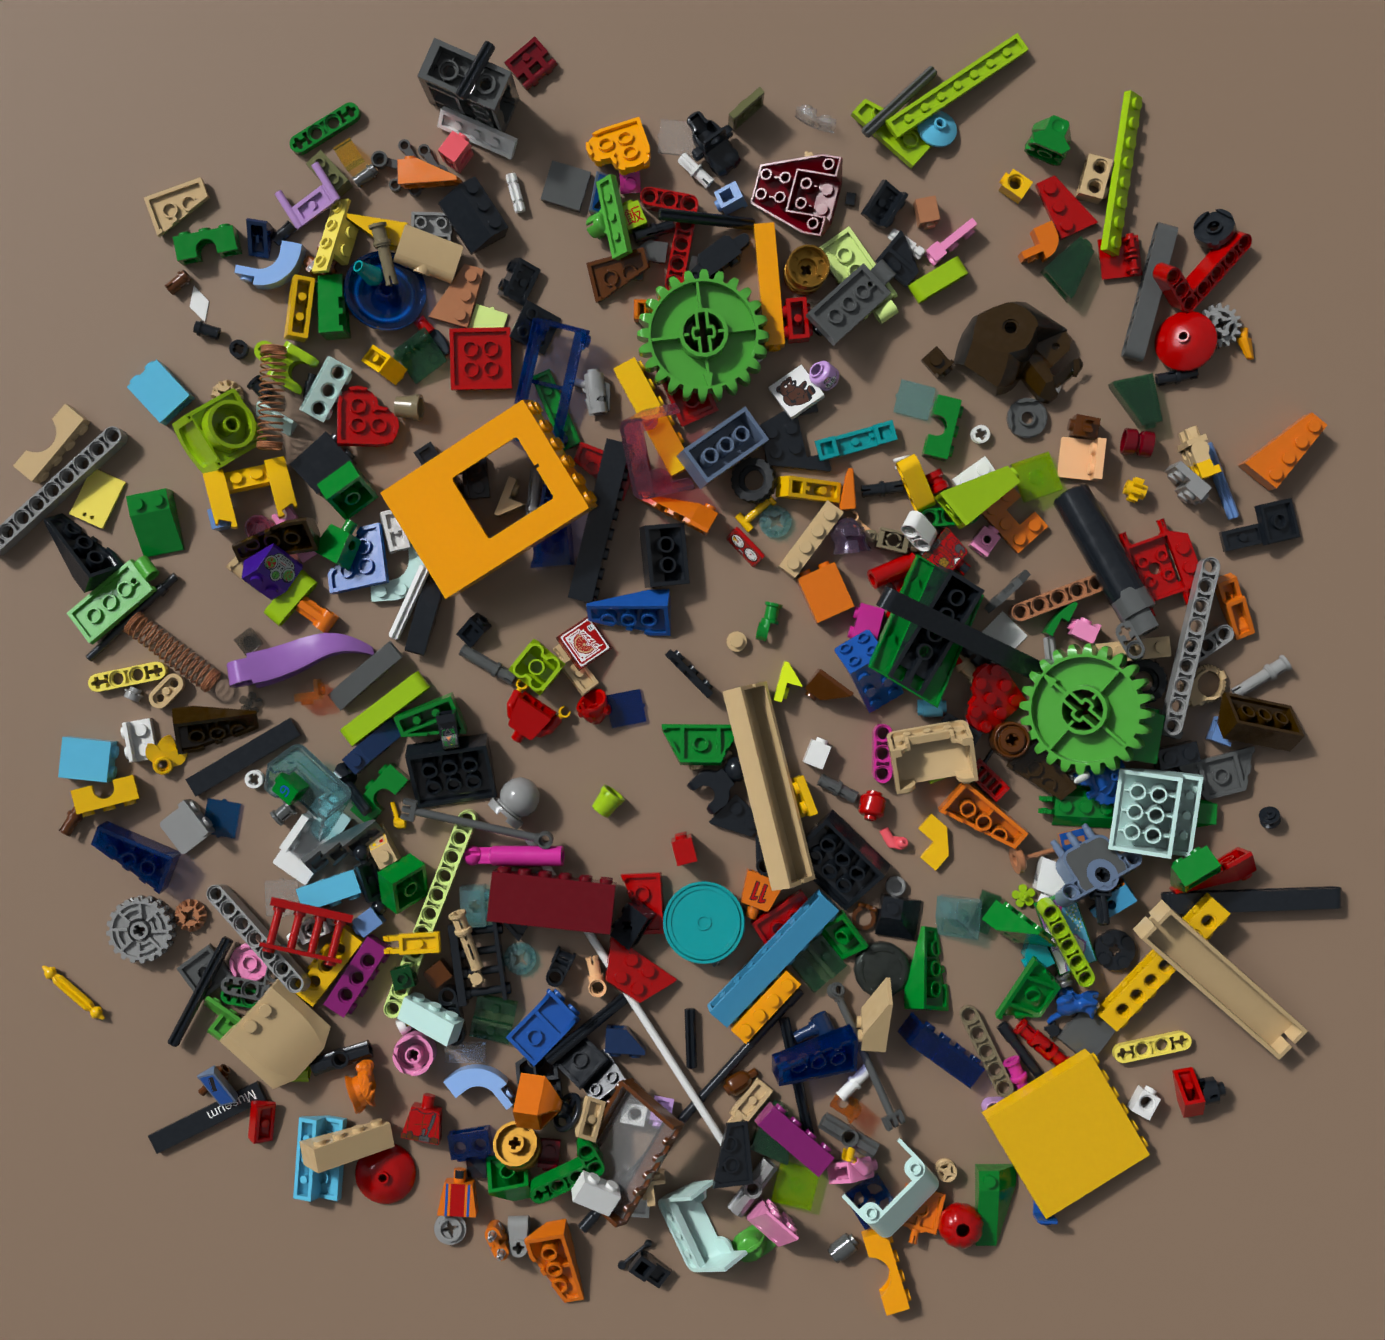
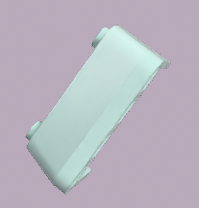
M900 1138L896 1141L911 1155L905 1163L904 1170L912 1181L883 1210L874 1202H867L859 1208L846 1193L842 1195V1198L883 1238L891 1237L939 1186V1181L935 1174Z
M713 1180L694 1181L663 1196L658 1201L659 1209L684 1262L693 1272H726L748 1254L746 1250L734 1251L732 1242L728 1238L717 1236L701 1203L706 1199L707 1189L713 1185Z

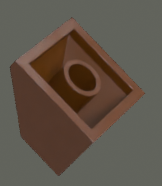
M817 669L804 687L807 691L805 695L814 701L816 699L822 701L851 697L854 694L822 669Z

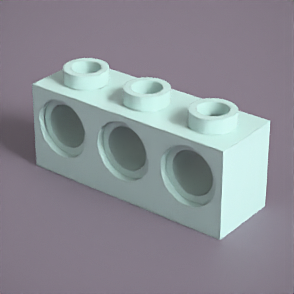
M327 356L299 410L324 423L325 419L329 420L333 413L331 408L334 402L338 403L339 396L343 393L341 391L344 384L347 385L353 374L350 373L352 368ZM335 367H339L342 371L339 378H335L332 375V370ZM329 384L332 387V393L329 396H325L323 394V387ZM319 402L322 404L323 409L321 413L315 414L313 406Z

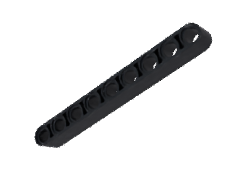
M1336 886L1201 890L1175 894L1171 891L1161 892V900L1178 914H1187L1206 893L1210 894L1228 912L1342 908V888Z

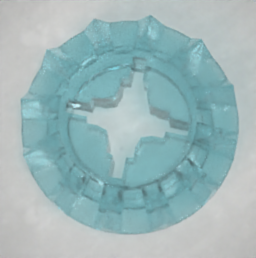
M769 506L760 515V528L769 537H782L791 527V515L781 506ZM781 515L779 522L783 527L775 525L770 529L772 521L768 516L776 518Z
M514 943L505 952V966L510 972L517 975L527 974L536 964V953L527 943ZM526 952L523 958L525 963L520 962L519 964L515 965V961L517 960L515 955L517 954L518 956H520L521 954Z

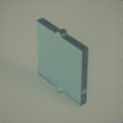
M902 379L899 391L895 395L896 402L893 412L927 421L930 409L934 405L932 401L936 388Z

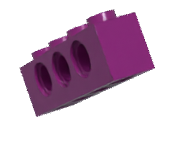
M372 933L369 934L323 1005L343 1018L348 1013L352 1014L358 1006L355 1003L359 996L363 997L369 988L366 986L370 979L374 980L380 971L377 969L381 962L385 963L390 954H384V949L391 946ZM366 955L374 957V964L367 963ZM355 972L363 974V981H358L355 978ZM344 989L352 991V998H347L344 995Z

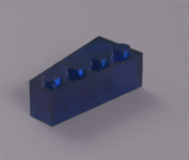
M546 484L542 488L540 506L553 498ZM571 524L533 547L534 553L530 568L541 569L575 565Z
M109 821L97 827L91 843L92 846L107 857L120 863L122 868L138 876L139 880L144 884L147 883L153 887L154 891L158 894H161L168 888L181 855L178 850Z

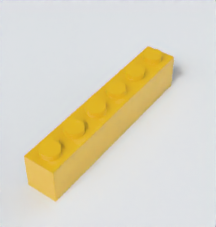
M635 357L613 368L617 379L671 478L686 471L677 458V455L684 449L682 443L685 441L680 432L676 433L672 426L675 423L670 414H665L663 400L660 396H655L653 390L656 388L650 378L646 379L644 375L646 370L641 360L637 362Z

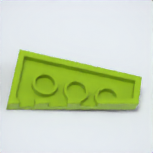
M864 99L852 112L851 117L864 127L884 108ZM885 124L873 134L876 139L911 169L932 147L921 139L917 127L897 140Z

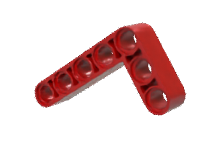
M646 187L641 191V204L647 210L658 212L661 208L698 212V200L694 195L655 187ZM647 195H653L655 200L653 202H646L644 198ZM671 198L675 203L672 206H667L664 204V201ZM691 202L695 207L687 210L684 208V205ZM676 222L665 279V288L668 291L670 290V277L674 276L680 283L684 282V273L688 267L696 224H691L688 230H683L680 227L682 223ZM679 242H685L687 248L680 250L676 245ZM675 262H681L684 265L680 270H676L672 266Z
M1236 230L1229 242L1218 250L1212 249L1186 279L1179 268L1162 262L1155 266L1153 278L1172 307L1188 313L1192 312L1247 252L1252 244V237L1250 234Z

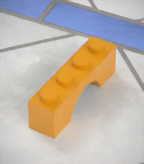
M785 967L779 978L770 983L761 997L749 1009L743 1011L734 1024L730 1025L731 1031L747 1044L800 987V980Z
M872 1228L861 1231L869 1258L879 1259L889 1268L888 1279L879 1289L886 1315L910 1309L908 1301L912 1300L908 1288L904 1289L902 1282L906 1281L903 1270H898L896 1264L900 1260L897 1251L892 1250L890 1243L894 1242L893 1237L883 1238Z

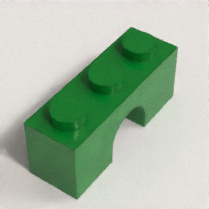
M221 224L215 229L201 228L198 230L199 232L195 233L181 232L179 236L173 237L177 261L182 265L203 262L202 249L208 244H215L217 253L222 258L242 254L238 230L230 224Z
M939 394L935 397L931 417L943 422L944 432L938 436L931 434L926 436L921 456L944 462L948 460V457H952L954 446L951 445L953 437H957L959 426L956 423L957 419L961 418L964 406H961L962 400Z
M394 763L389 764V766L385 764L378 772L380 776L375 781L372 779L365 786L367 791L362 796L372 807L371 813L363 816L355 804L351 803L354 806L350 811L363 822L371 819L376 820L385 810L377 800L378 792L381 789H387L394 795H397L410 781V777Z

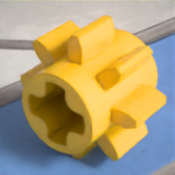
M1133 477L1132 480L1128 479L1126 481L1123 494L1127 495V501L1135 503L1138 499L1143 500L1145 498L1148 486L1143 485L1144 479Z

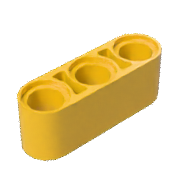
M912 454L896 462V468L914 510L922 512L936 505L917 456Z

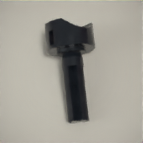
M344 762L337 764L331 778L327 782L335 792H345L361 814L367 816L368 813L372 812V807L354 784L357 780V774L355 775Z

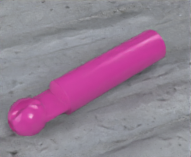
M470 846L465 850L463 859L465 863L472 866L478 864H492V866H563L565 851L563 846H551L547 849H542L539 846Z

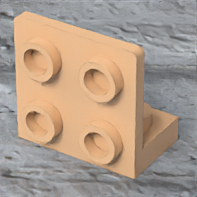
M1062 437L1057 477L1095 482L1101 480L1107 438L1088 440Z

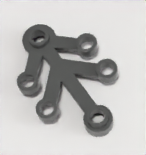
M406 139L401 140L398 144L400 151L405 153L406 156H415L410 142ZM403 144H408L407 149L401 148ZM422 144L419 146L418 153L422 158L426 159L427 163L449 172L445 166L437 165L428 145ZM423 148L428 149V152L426 154L421 153V150ZM375 151L372 154L371 162L377 169H384L385 167L398 169L397 160L388 158L383 151ZM383 158L384 162L382 164H378V159ZM398 178L390 180L389 187L391 191L395 193L401 191L402 187L400 185L396 189L392 188L393 183H398ZM418 188L417 193H412V189L408 190L411 196L419 197L425 188Z

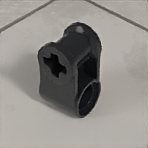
M558 945L546 974V982L550 986L558 987L563 983L576 957V953L571 954L562 950L561 946ZM555 971L561 975V979L556 982L550 978V974Z

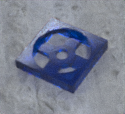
M878 1173L845 1192L853 1202L855 1194L859 1191L861 1192L864 1199L862 1203L857 1205L859 1208L867 1203L869 1198H874L878 1206L880 1201L887 1197L888 1204L894 1199ZM877 1184L883 1190L873 1194L867 1186ZM854 1211L864 1229H868L870 1226Z

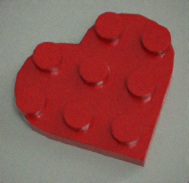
M352 386L339 396L337 403V446L382 447L394 443L399 431L398 418L387 407L379 406L377 397L368 388Z
M984 663L977 667L972 674L974 678L970 690L973 696L967 703L969 707L965 717L968 724L974 729L988 733L1019 708L1020 702L1027 700L1002 666L994 663Z

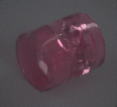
M253 515L245 523V533L250 537L275 526L276 523L274 520L263 515Z

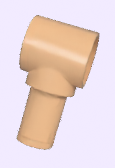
M594 955L592 958L589 956L585 958L589 971V992L594 997H601L606 993L608 983L605 981L604 973L601 972L598 955ZM600 982L603 984L604 989L596 991L593 988V984Z

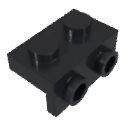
M882 180L864 207L861 215L877 228H888L895 221L897 212L904 207L908 194L900 192L887 180Z

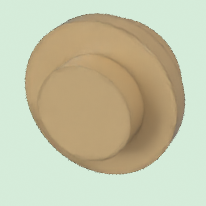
M732 632L727 637V646L732 651H741L747 644V639L741 632Z

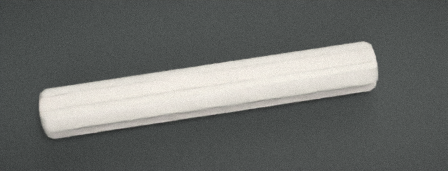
M425 565L419 566L389 632V637L392 639H400L429 575Z

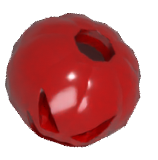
M955 1202L942 1210L939 1217L938 1230L940 1236L948 1245L954 1248L966 1249L974 1245L981 1238L983 1221L975 1207L967 1203ZM965 1224L969 1226L967 1231L957 1234L956 1229L958 1225Z

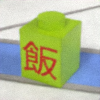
M628 200L622 204L629 235L633 234V230L648 227L638 200Z

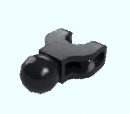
M739 756L728 759L725 766L719 770H702L687 784V787L692 791L701 786H709L713 789L715 797L707 806L709 814H714L724 807L730 797V788L736 782L744 780Z

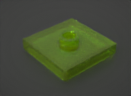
M1049 451L1010 465V468L1013 467L1020 476L1018 479L1021 482L1017 486L1024 503L1063 489Z
M780 1160L771 1201L811 1211L819 1177L804 1165Z

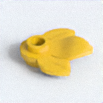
M171 735L161 738L158 745L148 743L145 750L146 757L152 762L154 771L160 775L168 774L172 771L173 767L181 765L188 754L178 755L175 741ZM161 761H166L167 765L165 767H160L159 763Z

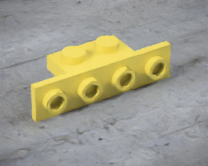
M349 198L340 199L331 206L311 271L314 274L329 272L333 259L341 265H348L359 230L346 219L351 203Z

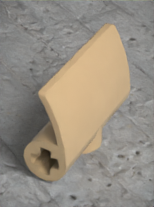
M406 224L393 262L413 269L414 272L421 275L434 277L451 284L463 246Z

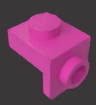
M640 170L627 175L619 173L621 194L641 193Z

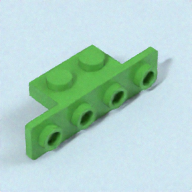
M207 996L204 1006L219 1015L207 1033L220 1040L241 1018L233 1009L228 1010L222 1006L223 1004L219 999Z

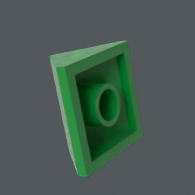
M843 909L838 912L837 917L832 922H828L823 927L824 929L821 934L840 960L852 956L869 946Z

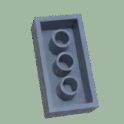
M744 407L684 448L677 455V458L697 486L702 489L763 446L769 438L748 409Z

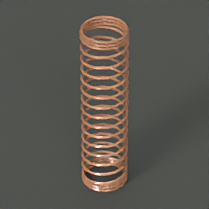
M263 344L260 346V353L264 355L260 358L264 362L260 364L263 370L259 371L261 375H264L259 378L263 382L259 384V387L263 388L259 390V393L263 396L258 398L262 401L258 406L263 408L258 410V413L263 416L257 417L259 421H262L257 426L263 429L257 430V433L261 434V436L256 438L259 440L256 442V448L282 450L283 442L259 439L261 437L283 438L282 435H270L259 431H283V429L263 427L260 424L283 425L284 423L271 422L259 418H284L282 415H268L260 412L268 410L283 412L285 411L284 409L267 408L260 405H284L285 403L270 402L260 398H285V396L261 393V391L285 392V389L261 386L264 384L285 385V383L269 382L261 378L285 379L286 377L267 375L261 372H286L285 369H269L262 366L265 364L285 366L287 365L286 363L268 362L262 359L269 357L286 359V356L279 355L286 354L287 347L276 344Z
M142 612L132 616L124 628V633L128 636L133 635L134 640L138 639L139 644L143 643V646L145 648L148 647L149 651H154V655H159V659H164V662L169 663L170 667L175 666V671L180 670V675L185 674V678H190L191 683L196 682V687L201 686L200 689L202 691L208 692L216 684L221 676V672L213 668L203 682L197 685L198 680L210 668V664L201 671L196 680L192 681L193 676L205 664V660L201 661L192 675L187 677L188 672L198 663L200 656L193 660L186 672L181 673L182 669L192 660L195 652H192L187 657L181 668L176 669L177 665L187 656L190 648L181 654L176 664L171 665V662L184 649V644L175 651L171 660L166 661L167 656L178 646L179 640L174 642L166 655L161 658V653L171 645L174 637L167 640L159 653H155L156 649L168 638L169 633H165L155 648L150 650L151 645L160 638L164 629H160L152 638L150 644L145 646V642L157 631L158 625H155L149 631L144 641L140 642V638L152 627L153 621H150L143 628L148 621V617H145V614ZM143 628L139 637L135 638V634Z

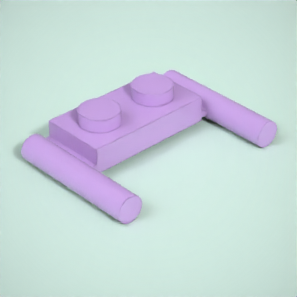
M319 162L311 166L322 185L293 207L290 205L282 190L275 193L276 198L297 230L311 222L341 199Z

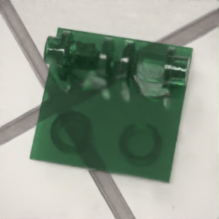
M425 327L393 350L395 353L393 355L394 359L398 362L400 361L408 369L407 372L415 384L447 362V359Z

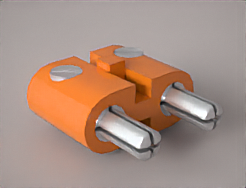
M494 1219L488 1223L485 1238L489 1246L492 1247L491 1251L498 1261H503L510 1252L509 1238L504 1233L505 1229L502 1223Z

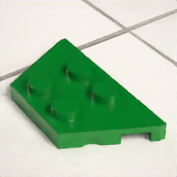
M662 724V732L680 765H721L734 741L731 725Z
M1033 956L995 1012L997 1019H1003V1016L1014 1015L1015 1019L1024 1017L1039 1018L1060 990V983L1037 957Z

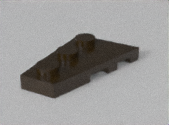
M1038 740L1028 747L1023 755L1006 765L1060 800H1063L1077 788L1067 774L1061 771V767L1057 763L1047 764V751L1040 754L1035 753L1034 749L1039 743Z

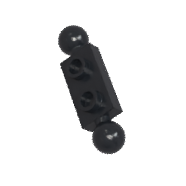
M358 845L354 848L353 855L360 863L354 865L365 901L367 903L373 902L371 906H373L377 915H383L387 911V907L381 901L377 873L379 872L378 866L373 857L368 858L370 854L369 848L366 845Z

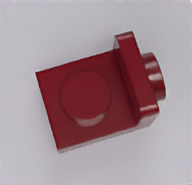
M541 1138L542 1153L537 1167L542 1168L544 1171H549L559 1166L561 1139Z

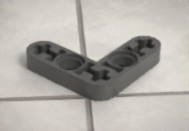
M270 953V957L273 958L275 953ZM284 963L282 970L286 973L288 966ZM267 967L263 982L228 976L222 980L221 989L229 995L259 1001L272 985L268 984V980L275 982L277 979L271 977V970ZM233 980L234 984L241 985V981H244L241 986V994L238 993L240 990L238 988H232L229 991L226 983ZM250 983L256 986L254 995L246 993V986Z

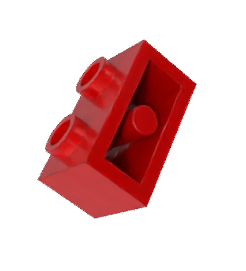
M806 297L786 298L785 306H782L783 318H786L787 326H784V336L788 338V344L809 342L810 336H813L812 324H809L806 314L811 310L810 303H807Z

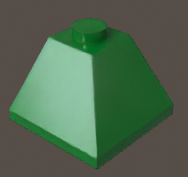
M496 1155L486 1157L488 1194L490 1196L510 1201L531 1198L530 1182L532 1176L530 1169L516 1172L508 1169L496 1158Z

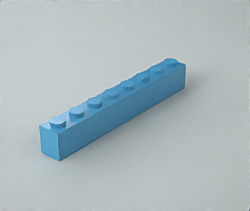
M818 889L708 1003L709 1012L727 1028L730 1024H734L739 1019L740 1014L752 1006L754 999L758 995H762L773 980L779 978L782 970L794 962L798 953L804 951L809 946L810 941L822 933L823 927L837 917L839 909L836 904Z

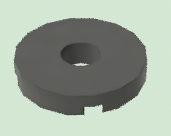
M1023 398L1010 406L1006 422L1014 435L1019 438L1029 439L1036 437L1043 431L1047 425L1048 416L1045 407L1036 399ZM1023 413H1029L1032 416L1031 423L1026 424L1022 421Z

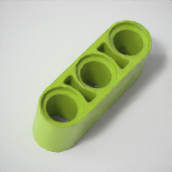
M956 256L917 279L908 288L917 303L920 304L958 282L969 273L959 256Z
M302 569L289 589L276 597L264 610V614L280 627L296 611L299 602L305 596L308 597L316 588L318 582Z

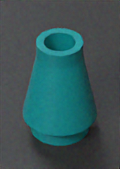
M361 260L355 262L353 270L368 285L377 286L381 283L383 273L379 267L364 263Z

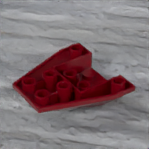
M819 154L760 164L750 204L802 234L822 237L832 224L840 195L843 158Z

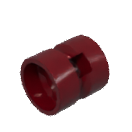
M1125 428L1121 437L1120 453L1133 455L1136 452L1140 457L1150 458L1155 446V432L1141 431L1139 434L1137 429Z

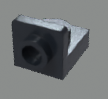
M477 612L468 619L456 635L471 648L492 625L485 616Z

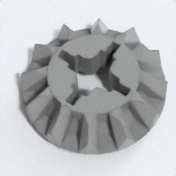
M439 1216L434 1225V1233L440 1242L454 1245L464 1238L467 1223H465L463 1217ZM449 1221L452 1226H457L453 1230V1235L449 1229H444L448 1226Z

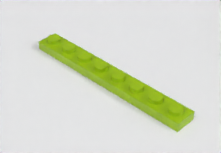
M1016 33L887 119L885 125L896 140L1026 54L1029 50L1019 34Z
M1132 90L1124 91L1100 249L1110 256H1119L1140 110L1142 108V97Z

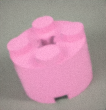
M418 1030L404 1034L394 1047L393 1062L395 1067L400 1072L411 1076L423 1074L435 1060L437 1055L436 1043L434 1039ZM412 1050L417 1051L419 1054L412 1055L411 1052Z

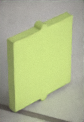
M476 304L469 328L504 327L508 314L497 311L494 307L488 308Z

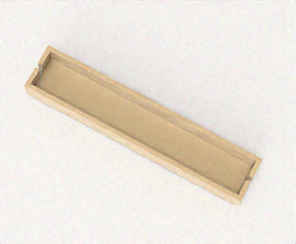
M767 681L723 691L771 890L789 889L814 880L816 878Z
M1163 900L1149 912L1151 915L1149 918L1145 916L1133 928L1146 944L1277 1059L1280 1060L1292 1048L1281 1036L1283 1033L1296 1044L1308 1032L1296 1018Z

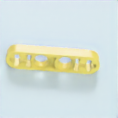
M151 662L97 673L89 678L88 686L92 691L103 692L162 680L168 675L169 669L163 662ZM157 665L158 668L163 669L159 675L157 673L149 674L148 670L157 669ZM136 669H140L143 672V678L139 681L133 676ZM117 673L122 674L124 678L123 682L119 685L114 682V675ZM98 679H108L109 683L101 684L100 688L99 686H95V682L98 681Z
M1178 1030L1118 1043L1113 1047L1112 1055L1118 1062L1128 1063L1184 1051L1191 1046L1192 1039L1186 1032ZM1180 1036L1186 1038L1183 1041V1045L1178 1042L1171 1043L1169 1039L1171 1037V1040L1177 1041L1180 1040ZM1160 1039H1164L1167 1042L1163 1050H1159L1156 1047ZM1141 1043L1147 1046L1144 1054L1137 1053V1046ZM1130 1046H1132L1134 1056L1130 1052L1124 1053L1123 1058L1117 1055V1053H1120L1121 1048L1125 1051H1130Z

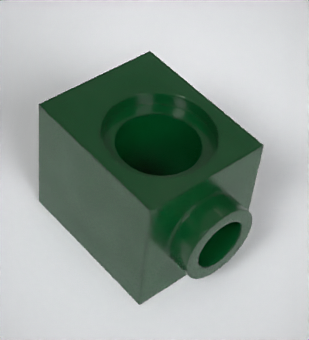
M414 962L396 966L390 971L395 991L414 987L419 982Z

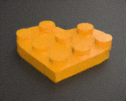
M640 117L601 128L593 132V137L586 142L587 154L598 167L612 163L621 175H627L650 166L651 150Z

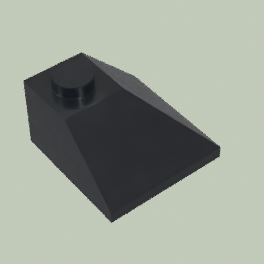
M881 893L875 934L915 940L921 900L895 897Z

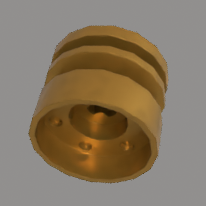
M805 244L797 247L791 252L783 268L785 285L798 295L815 293L822 286L829 273L830 262L826 253L815 245ZM804 270H807L808 273L805 276L801 274Z

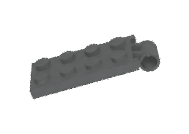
M883 259L871 270L863 263L806 314V317L834 346L891 294L885 285L896 273Z

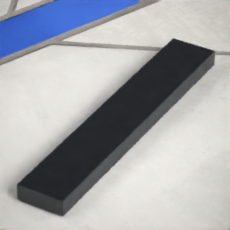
M289 718L185 780L195 797L301 736V733L293 719Z

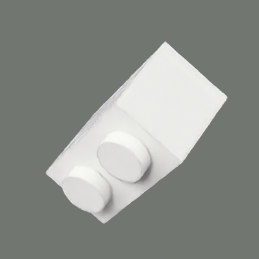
M584 1170L571 1189L573 1202L608 1217L621 1198L620 1188L616 1182L603 1179L596 1173H589Z

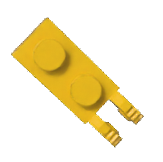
M440 931L399 933L398 935L383 936V941L386 942L399 941V947H387L384 949V954L409 955L441 952Z

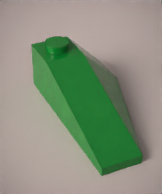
M921 926L909 978L905 985L904 1009L949 1011L948 984H944L942 975L945 972L944 965L940 964L941 946L937 928Z
M975 1164V1209L981 1215V1220L983 1221L982 1236L975 1243L976 1246L997 1245L1016 1187V1170L1012 1164Z

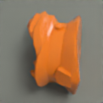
M369 1059L362 1060L356 1065L357 1076H345L346 1088L356 1114H360L367 1105L376 1107L374 1102L376 1082L373 1074L375 1065Z

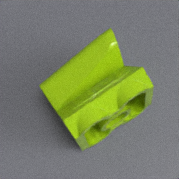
M533 639L511 665L509 671L538 695H541L558 677L566 664L545 648L537 639Z

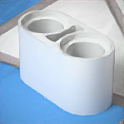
M910 511L901 527L905 537L916 549L923 552L930 550L938 534L935 527L918 511Z

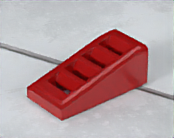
M979 758L976 761L977 770L981 766L984 769L978 774V781L974 782L993 801L997 802L1010 787ZM988 772L990 775L981 782L980 779ZM994 778L996 781L987 788L986 785ZM1000 784L1001 787L993 794L992 791Z

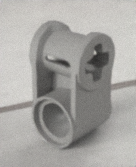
M529 1215L508 1216L509 1249L514 1257L520 1258L527 1253L524 1239L530 1235ZM517 1242H520V1245L523 1246L522 1249H519V1245H516Z

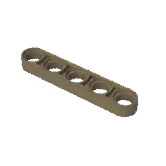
M964 1005L959 1011L960 1019L994 1090L1000 1097L1005 1098L1013 1093V1084L978 1011L972 1005ZM968 1009L974 1011V1017L971 1020H966L963 1016L964 1012ZM977 1027L983 1029V1035L980 1038H974L972 1035V1031ZM984 1046L991 1047L992 1052L989 1056L981 1054V1049ZM993 1064L1000 1065L1001 1069L998 1074L990 1073V1067ZM1003 1082L1009 1084V1090L1005 1093L998 1090L999 1085Z

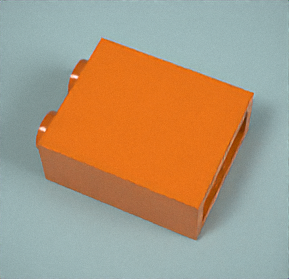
M829 561L817 565L819 569L813 572L810 569L799 573L800 578L796 579L816 624L854 607L835 562L831 564Z

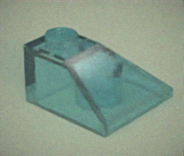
M947 894L937 896L935 917L938 935L979 940L982 899Z

